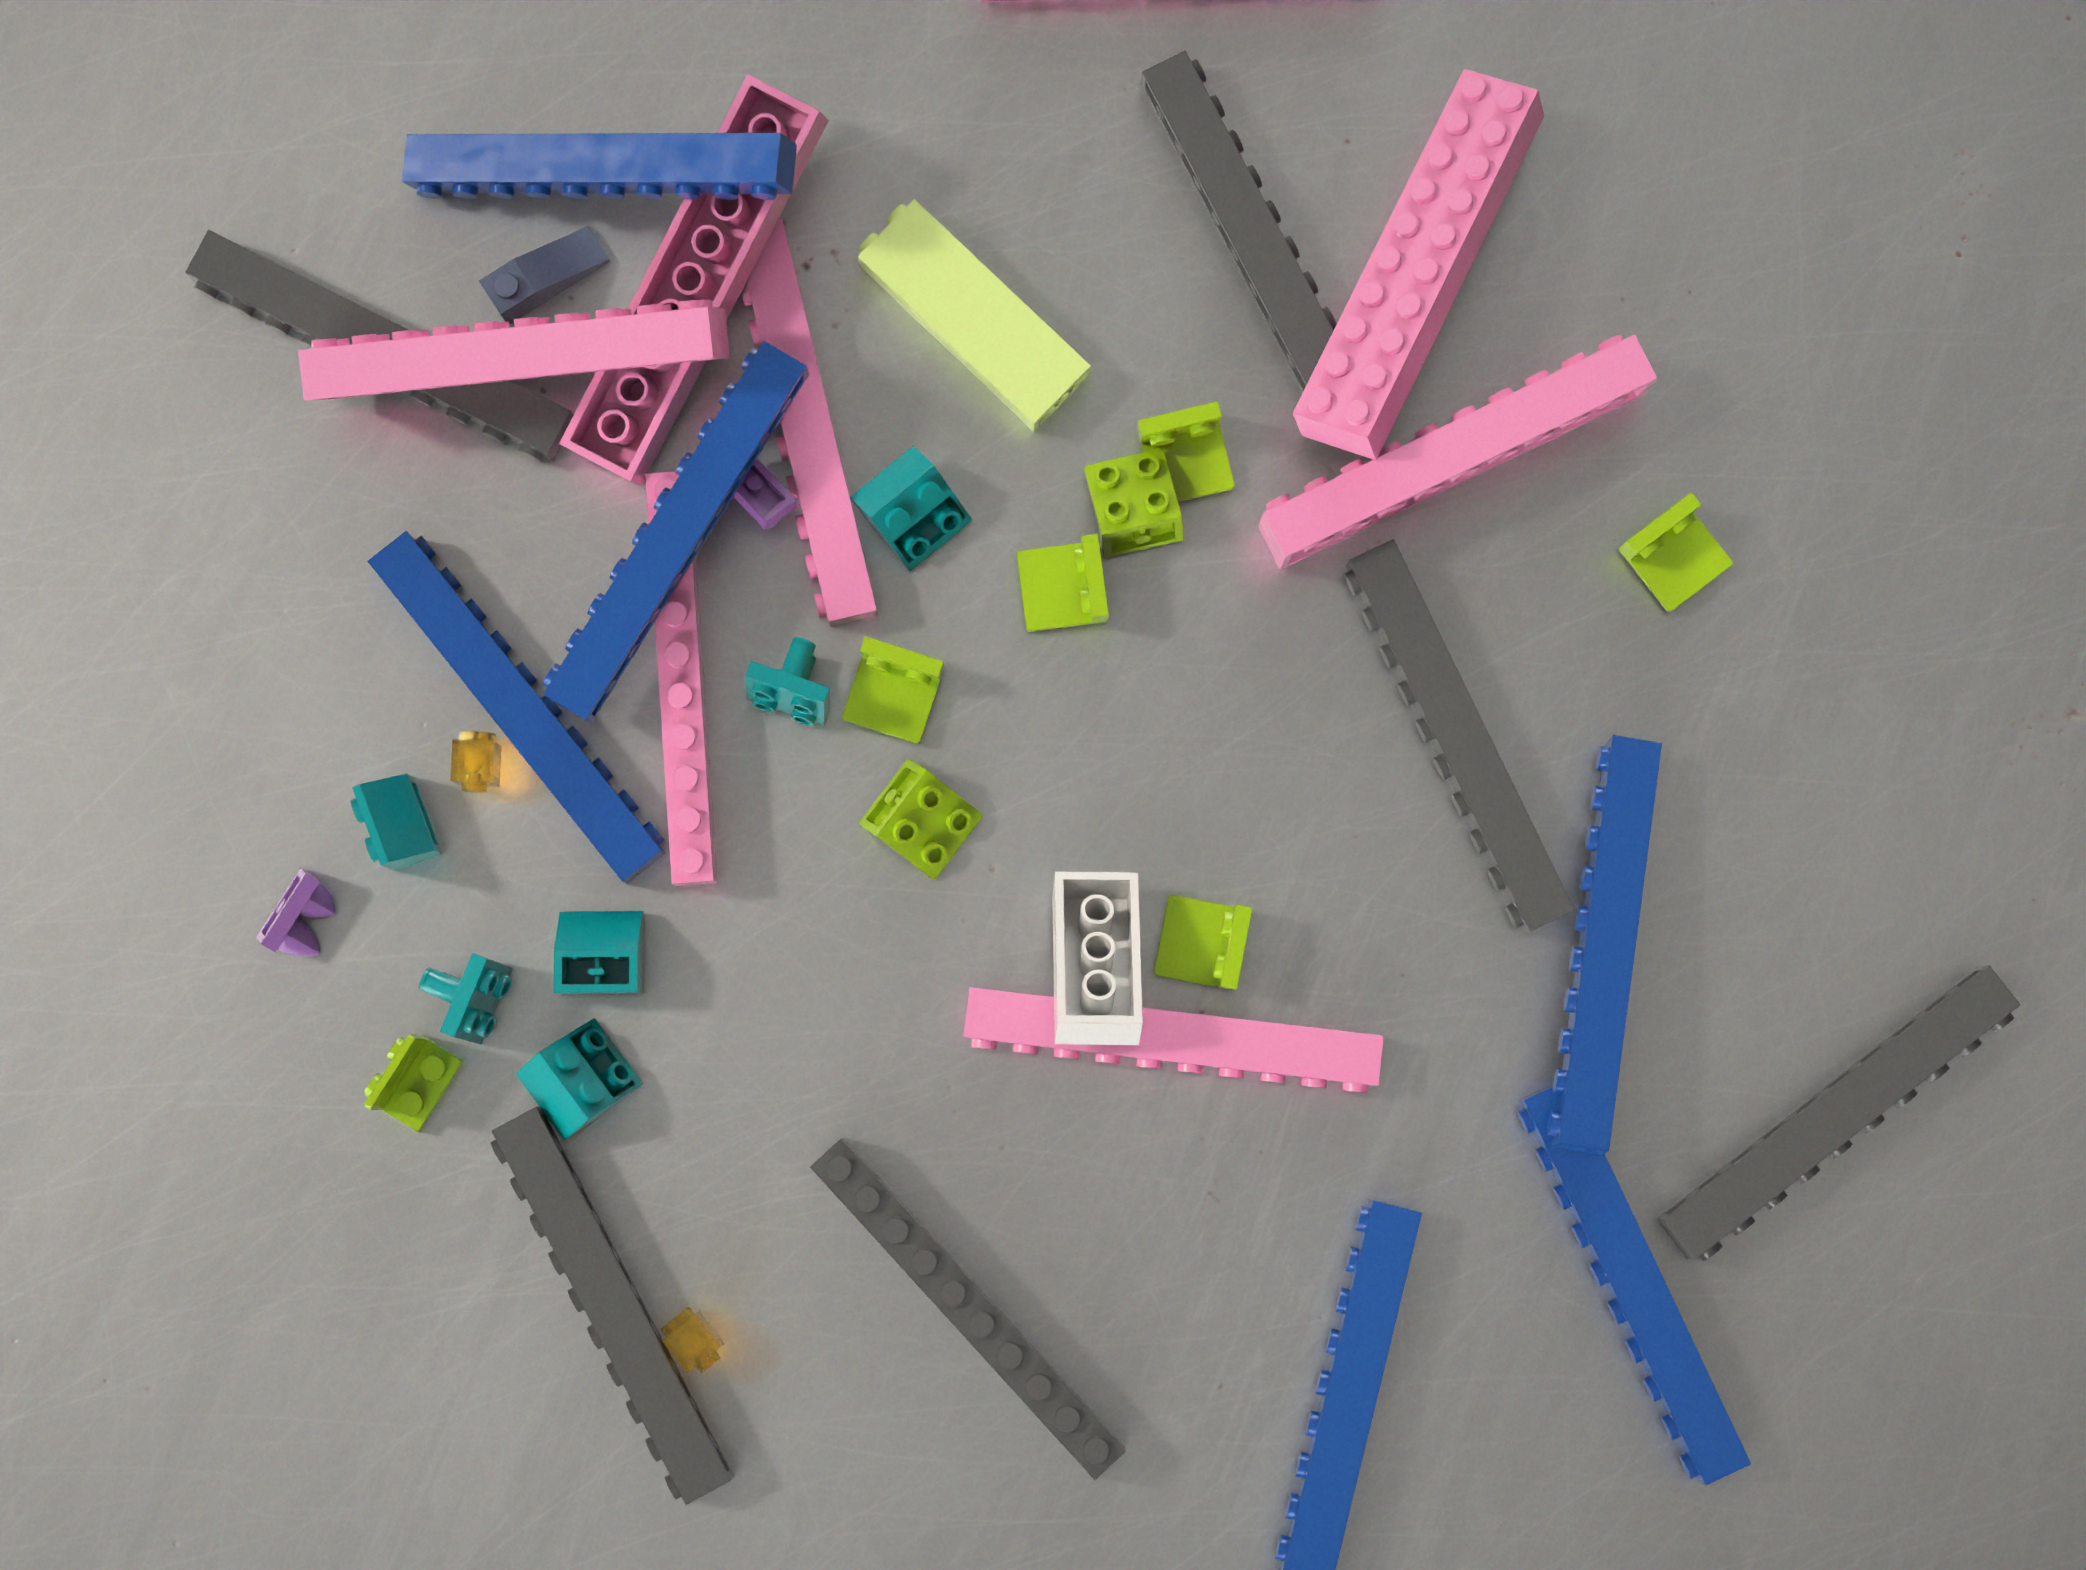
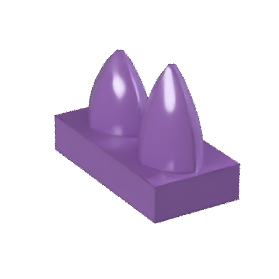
M756 459L733 496L764 530L774 528L779 520L796 509L797 499L758 459Z
M300 868L256 939L261 945L273 952L279 950L298 956L319 954L320 948L314 934L298 916L300 914L306 917L322 918L334 915L335 906L330 893L314 875Z

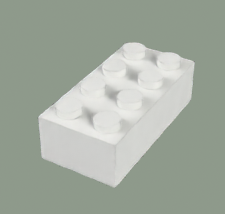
M1055 872L1052 893L1055 1044L1139 1045L1143 1016L1138 873Z

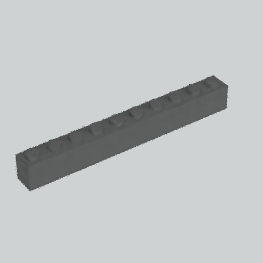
M1185 50L1142 71L1141 85L1302 391H1304L1337 325L1327 306L1321 308L1315 296L1318 293V288L1309 271L1302 272L1296 260L1300 255L1293 239L1290 236L1284 238L1277 225L1281 222V218L1274 203L1271 200L1265 202L1259 190L1262 187V182L1253 165L1246 166L1240 154L1244 149L1237 133L1234 130L1228 132L1221 119L1225 117V112L1218 97L1215 94L1209 96L1203 84L1206 82V76L1197 59L1191 61Z
M209 229L185 272L196 282L193 287L195 290L212 299H216L218 294L232 300L229 306L248 317H252L253 313L256 312L268 318L265 324L279 333L288 335L290 330L303 336L301 342L312 348V340L349 338L350 344H352L351 336L368 334H389L390 340H393L392 332L409 330ZM513 381L414 390L409 395L414 400L430 408L434 402L447 408L446 415L467 426L471 420L483 426L482 433L499 443L504 444L507 438L519 444L518 451L538 462H540L542 457L554 462L562 447L559 443L573 417L571 410Z
M1392 539L1349 559L1346 565L1348 572L1344 573L1347 586L1354 596L1360 595L1366 607L1361 610L1364 621L1371 632L1377 630L1384 644L1379 647L1382 658L1389 669L1395 667L1402 681L1397 684L1400 695L1407 706L1413 704L1420 718L1415 721L1417 730L1425 743L1431 741L1438 755L1433 758L1435 767L1443 780L1449 778L1456 792L1451 795L1453 804L1461 817L1467 815L1474 829L1469 832L1471 841L1479 854L1485 852L1492 866L1487 869L1489 878L1497 891L1503 889L1510 903L1505 906L1512 925L1515 929L1521 927L1525 934L1575 911L1395 540Z
M1990 965L1977 967L1656 1218L1687 1259L1696 1260L1700 1257L1702 1261L1707 1260L1722 1248L1719 1241L1731 1232L1734 1235H1738L1749 1228L1755 1222L1752 1215L1765 1206L1767 1210H1770L1781 1203L1788 1196L1784 1190L1794 1182L1798 1181L1799 1184H1803L1814 1177L1820 1171L1817 1164L1830 1155L1832 1159H1835L1846 1152L1853 1145L1849 1140L1861 1130L1866 1134L1879 1126L1885 1120L1882 1113L1893 1105L1900 1108L1911 1101L1918 1094L1914 1089L1926 1079L1931 1083L1944 1075L1950 1069L1946 1063L1958 1054L1961 1057H1965L1976 1050L1982 1044L1979 1037L1989 1029L1997 1032L2014 1019L2011 1012L2021 1004Z
M534 1107L493 1129L492 1133L495 1140L491 1142L492 1149L501 1164L508 1162L514 1174V1177L510 1179V1183L517 1197L521 1201L527 1199L534 1214L529 1216L530 1222L540 1238L547 1237L553 1249L548 1255L559 1275L565 1273L573 1288L568 1290L569 1297L578 1312L585 1310L592 1324L587 1327L590 1338L598 1350L604 1347L611 1362L606 1365L608 1372L617 1387L624 1385L630 1397V1400L626 1402L628 1411L635 1423L643 1422L650 1437L645 1439L646 1445L656 1462L663 1460L669 1472V1475L665 1477V1481L674 1498L677 1500L682 1497L685 1505L730 1482L734 1475L547 1116L540 1107Z
M844 1138L837 1141L810 1166L816 1175L1094 1480L1126 1452L1125 1446Z

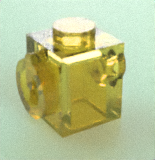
M464 731L460 732L459 739H452L450 781L457 785H462L463 792L485 793L487 792V786L500 787L502 746L495 742L496 734Z
M688 1307L660 1329L666 1336L661 1341L687 1374L695 1367L702 1373L721 1358L716 1351L725 1343L700 1311L694 1313Z

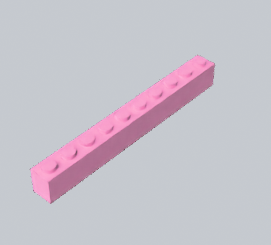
M779 218L741 294L745 306L753 305L756 319L748 322L754 345L766 341L805 364L809 372L808 378L780 421L784 436L776 439L782 462L790 460L793 475L786 477L789 492L796 499H799L803 513L802 515L795 516L800 539L809 538L812 554L805 555L810 579L818 578L822 592L814 595L819 618L828 617L830 627H835L876 617L878 613L783 220Z
M676 471L645 473L648 524L657 512L654 509V504L665 487L671 489L678 479L679 475L675 473ZM695 557L655 621L672 884L676 887L718 884L697 559Z
M969 987L964 1038L972 1039L971 1047L996 1050L997 1042L1013 1044L1012 1052L1037 1055L1038 1047L1054 1049V1057L1078 1059L1079 1052L1096 1053V1062L1120 1064V1056L1137 1058L1136 1066L1161 1069L1162 1061L1178 1063L1177 1071L1202 1074L1203 1066L1219 1068V1076L1243 1079L1244 1071L1261 1073L1260 1081L1284 1084L1285 1076L1302 1078L1301 1086L1326 1088L1327 1081L1343 1082V1091L1367 1093L1368 1085L1379 1086L1384 1039L1382 1035L1142 1008L1143 1025L1139 1045L1055 1044L1054 997Z

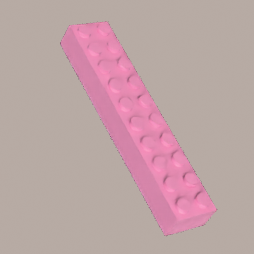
M1466 69L1463 70L1293 411V416L1302 436L1377 460L1544 118L1542 103L1537 89Z
M747 74L718 133H782L797 145L793 180L794 190L829 120L819 110ZM700 194V198L695 200L683 199L628 307L631 310V315L637 314L636 306L671 304L673 311L679 310L678 302L703 299V301L712 300V307L725 308L727 321L791 194H777L776 199L773 200L758 199L752 197L751 194H738V198L734 200L720 199L714 197L713 194ZM706 360L595 372L559 444L630 482L643 485L646 479L645 473H649Z
M689 300L678 302L679 310L673 311L671 304H651L636 306L637 314L631 315L630 309L614 308L596 310V319H591L590 313L554 315L555 323H550V317L514 319V327L510 328L509 321L473 323L474 332H470L469 326L455 325L432 328L433 336H430L429 330H405L392 332L393 340H390L389 334L351 336L352 344H350L349 338L312 340V349L298 350L304 400L337 399L730 358L725 308L712 307V300Z
M1634 334L1624 340L1621 335H1616L1598 346L1600 350L1589 357H1586L1584 352L1576 354L1562 362L1563 367L1549 375L1547 370H1543L1525 380L1526 385L1516 392H1512L1510 387L1490 396L1488 398L1489 403L1478 410H1475L1474 406L1471 405L1454 413L1451 416L1452 421L1445 426L1439 428L1437 423H1433L1414 433L1416 438L1403 446L1400 441L1386 445L1381 449L1377 460L1364 463L1362 458L1342 467L1340 469L1341 474L1330 481H1327L1326 477L1323 476L1306 484L1303 487L1305 491L1292 499L1289 494H1285L1266 504L1268 509L1263 512L1258 527L1279 570L1643 396L1656 381L1657 376L1636 335Z

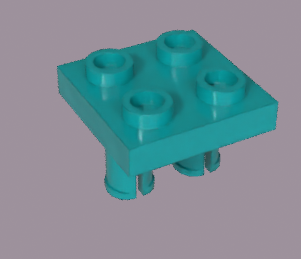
M794 637L782 669L778 670L750 661L745 675L747 700L752 701V705L755 708L768 713H774L777 709L791 714V719L800 724L814 726V723H818L824 726L830 712V688L809 681L816 661V657L813 655L816 645L804 638Z
M472 953L462 979L445 972L427 968L421 977L419 989L451 1003L440 1032L481 1045L483 1039L489 1037L496 1023L494 1013L500 999H504L511 988L512 977L510 974L513 968Z

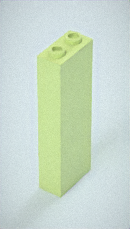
M915 199L907 207L901 204L888 217L887 223L889 225L879 235L875 232L869 235L858 249L861 252L858 255L859 266L1034 432L1090 375L1091 365Z

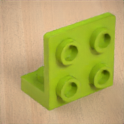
M1218 401L1138 420L1137 434L1142 452L1158 448L1164 450L1178 503L1229 491L1235 486L1220 428L1222 415Z
M1162 448L1102 461L1084 467L1099 525L1101 547L1105 559L1184 541L1182 514Z
M1692 492L1627 540L1618 549L1667 612L1673 611L1733 564L1726 552L1694 513L1702 504Z
M1098 534L1082 535L1081 543L1020 550L1017 552L1024 616L1028 632L1108 622L1109 612Z
M865 636L860 649L862 658L842 718L846 722L919 744L945 669L944 661Z
M907 758L858 824L885 842L925 875L934 880L982 819V814L927 769Z
M1170 895L1167 900L1154 974L1159 977L1220 989L1237 990L1253 907L1239 904L1233 907Z
M408 1034L405 1039L399 1037L395 1041L387 1055V1059L391 1061L382 1075L376 1073L367 1085L364 1094L368 1098L363 1106L369 1110H383L416 1132H421L465 1061L423 1035Z

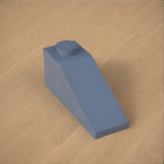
M587 226L512 259L479 280L504 321H509L512 324L514 319H519L610 262V259Z

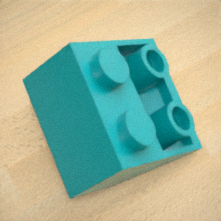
M914 446L850 497L868 523L909 571L914 569L972 521V518L936 467Z
M406 773L352 787L356 798L350 800L351 807L359 823L365 822L370 837L365 839V844L373 862L379 860L381 866L399 871L442 854L413 776Z
M643 911L560 912L554 945L553 993L560 995L643 994Z
M595 1018L539 1051L516 1073V1076L564 1141L593 1123L643 1085Z

